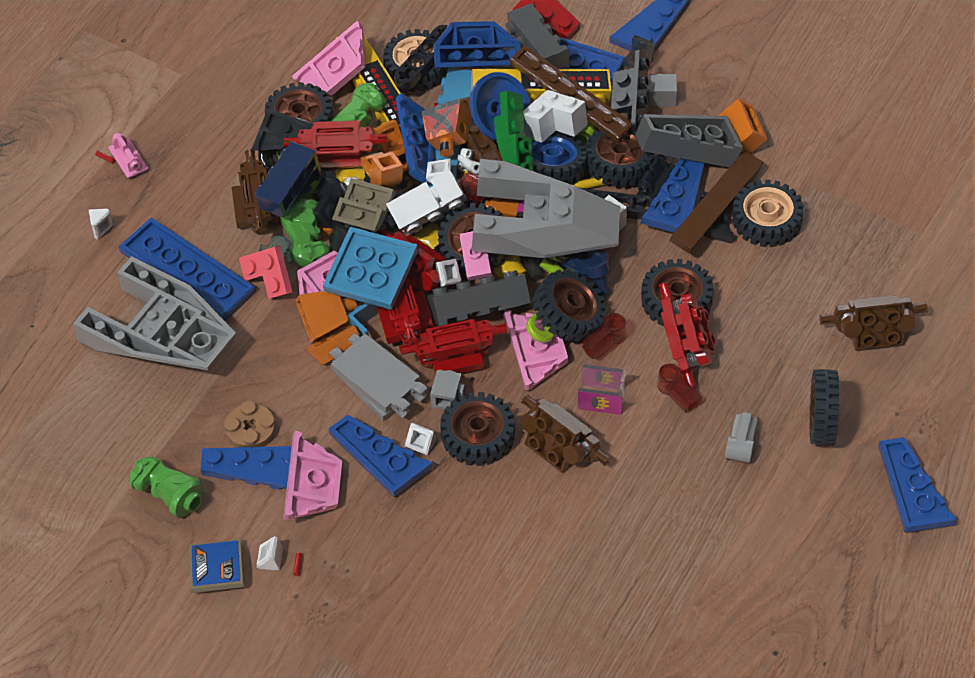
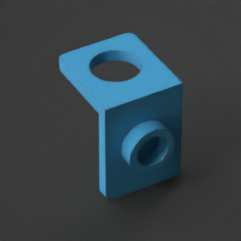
M365 303L355 308L348 315L349 325L355 326L360 336L364 333L368 335V330L362 324L377 315V306Z

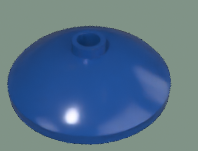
M493 72L480 78L474 85L470 96V111L476 126L485 136L495 141L497 139L494 117L501 115L500 92L507 90L523 95V111L531 105L524 86L515 77L503 72Z

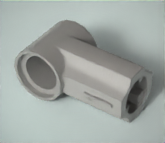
M743 412L742 414H736L732 435L728 437L726 459L750 463L754 447L753 438L757 425V418L751 413Z

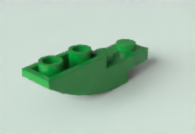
M507 90L500 92L501 115L494 117V124L501 157L505 162L533 171L532 138L524 136L523 95Z

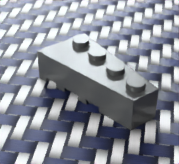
M532 3L507 13L508 22L506 23V29L510 35H514L520 42V48L526 45L557 69H570L568 48L566 45H560V38L557 35L553 36L548 23L544 25L543 17Z
M644 114L635 134L642 151L730 167L736 161L743 148L727 116Z
M517 270L503 273L504 277L494 279V276L480 278V283L471 285L470 281L457 283V288L447 290V286L432 289L433 294L427 296L433 323L442 326L448 324L447 320L461 321L468 319L469 315H485L493 312L495 309L504 310L531 303L525 274H518Z

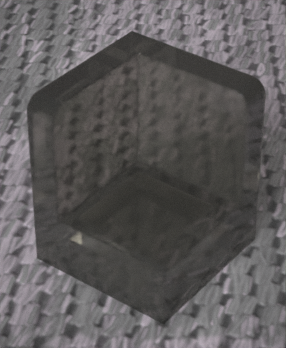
M634 35L632 38V50L623 60V67L626 69L634 68L635 50L641 49L643 54L649 58L651 64L653 62L654 42Z

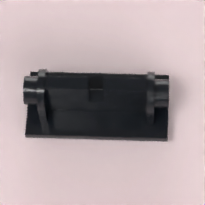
M658 154L654 156L649 166L650 170H647L638 182L639 191L636 195L656 198L676 165L668 164L665 155Z

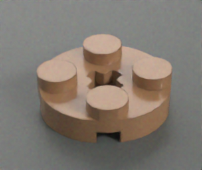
M252 401L243 402L241 406L232 410L224 422L228 441L234 447H265L270 443L275 434V421L272 413L266 407L255 404ZM247 424H254L255 429L249 428L245 430Z

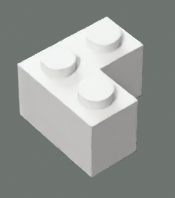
M550 90L545 91L523 111L524 136L541 143L555 131L575 137L588 125L585 101Z

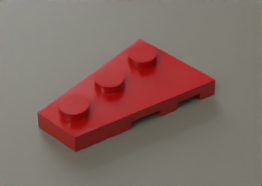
M520 0L513 8L515 10L532 3L543 17L544 25L548 23L551 27L553 35L570 40L580 29V22L557 0Z

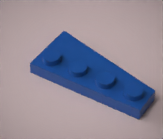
M655 0L610 36L609 43L635 53V50L641 49L643 54L650 58L690 3V0Z
M401 93L396 97V104L408 171L416 180L429 184L430 182L426 179L428 162L434 161V147L426 139L422 111L426 109Z
M346 415L329 428V434L393 497L397 496L433 468L432 462L429 460H422L415 456V452L408 448L403 449L394 444L392 439L378 435L374 432V429L350 415Z
M901 437L879 441L878 447L904 532L955 525L957 519L953 513L948 511L945 506V500L941 494L936 492L931 478L922 470L920 461L906 439Z
M292 446L202 448L201 474L230 481L235 479L246 481V484L257 485V483L270 485L272 489L277 490L287 489Z

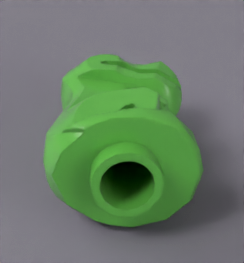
M360 84L355 88L349 104L332 121L360 120V127H366L372 121L368 111L370 109L377 112L381 111L383 106H386L387 99L379 92L375 84Z
M300 197V202L284 218H280L282 226L293 245L292 260L299 266L305 267L329 254L330 249L324 241H318L321 237V232L318 228L317 218L312 212L319 202Z
M145 457L137 460L135 468L129 476L130 487L137 491H145L152 485V496L161 498L165 505L169 507L171 515L179 519L195 512L202 503L205 488L200 479L166 467L157 457Z

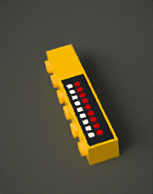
M364 35L365 68L353 77L354 86L356 88L363 83L375 84L379 92L387 99V104L379 112L371 109L374 119L376 121L379 120L381 125L395 120L401 132L396 97L401 93Z
M472 69L471 92L480 78L493 72H503L515 77L526 89L531 104L546 91L518 69ZM559 69L598 99L609 105L611 96L609 69Z

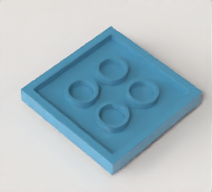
M350 227L326 277L323 289L325 292L392 310L417 255L418 245Z

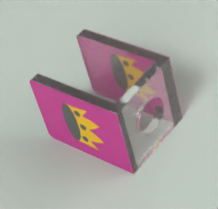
M584 364L582 368V385L619 390V393L579 388L578 409L621 415L626 389V369Z

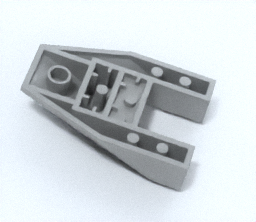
M480 159L477 196L524 200L523 218L475 214L471 251L548 258L618 246L619 205L576 186L505 161Z
M132 256L117 272L121 290L147 304L131 323L125 326L90 307H87L73 323L78 341L97 351L202 370H209L236 337V332L190 285Z

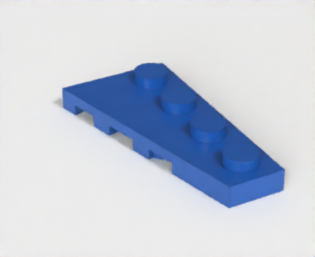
M680 158L670 173L669 178L661 187L660 192L650 204L649 209L643 215L640 223L674 233L693 211L704 162Z

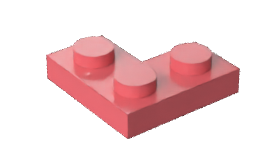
M281 246L272 247L239 258L244 280L248 281L263 276L268 299L293 293Z

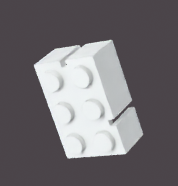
M450 169L430 179L434 186L429 188L427 182L386 204L397 226L405 234L410 233L412 235L423 229V224L429 221L431 223L439 221L444 217L443 213L449 210L452 211L455 208L461 209V205H464L463 202L468 200Z

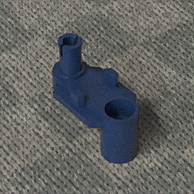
M597 249L560 255L558 257V264L570 270V274L575 271L578 272V277L579 275H586L592 278L595 289L598 288L601 291L598 296L610 293L611 289L606 276L610 271L608 253Z

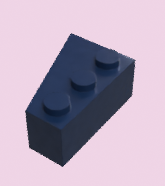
M292 141L287 148L282 150L279 160L275 166L270 168L267 178L256 190L255 196L260 209L284 218L300 202L298 197L303 192L308 194L311 190L310 185L315 180L320 181L323 178L316 150Z

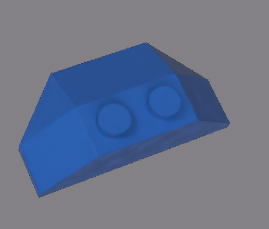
M495 21L451 22L433 45L435 68L485 69L512 66L510 59L521 49L520 42Z

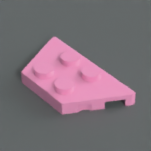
M356 21L292 76L293 79L297 82H303L304 85L308 83L313 84V88L318 86L321 88V91L324 90L327 95L332 96L365 68L364 31L362 24Z
M332 251L297 271L300 295L324 291L323 284L338 254L336 251Z
M506 309L504 310L505 322L525 391H528L568 363V355L563 338L557 337L556 331L553 339L547 343L538 342L529 335L526 323L534 314L526 313L525 316L512 314V310ZM544 319L535 322L536 327L541 331H545L541 324Z
M299 431L294 432L292 439L284 520L333 510L338 505L342 460L333 454L327 453L319 444L315 443L312 445L303 439V434Z

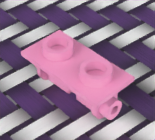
M120 133L114 134L113 145L109 146L108 149L127 179L148 170L147 165L130 139H126Z

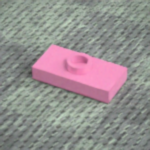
M473 231L459 234L468 281L492 276L488 253L471 251Z

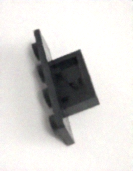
M641 49L635 50L634 68L613 72L611 108L619 114L632 111L631 125L636 132L649 104L647 88L650 85L648 70L651 65L649 58L643 54Z

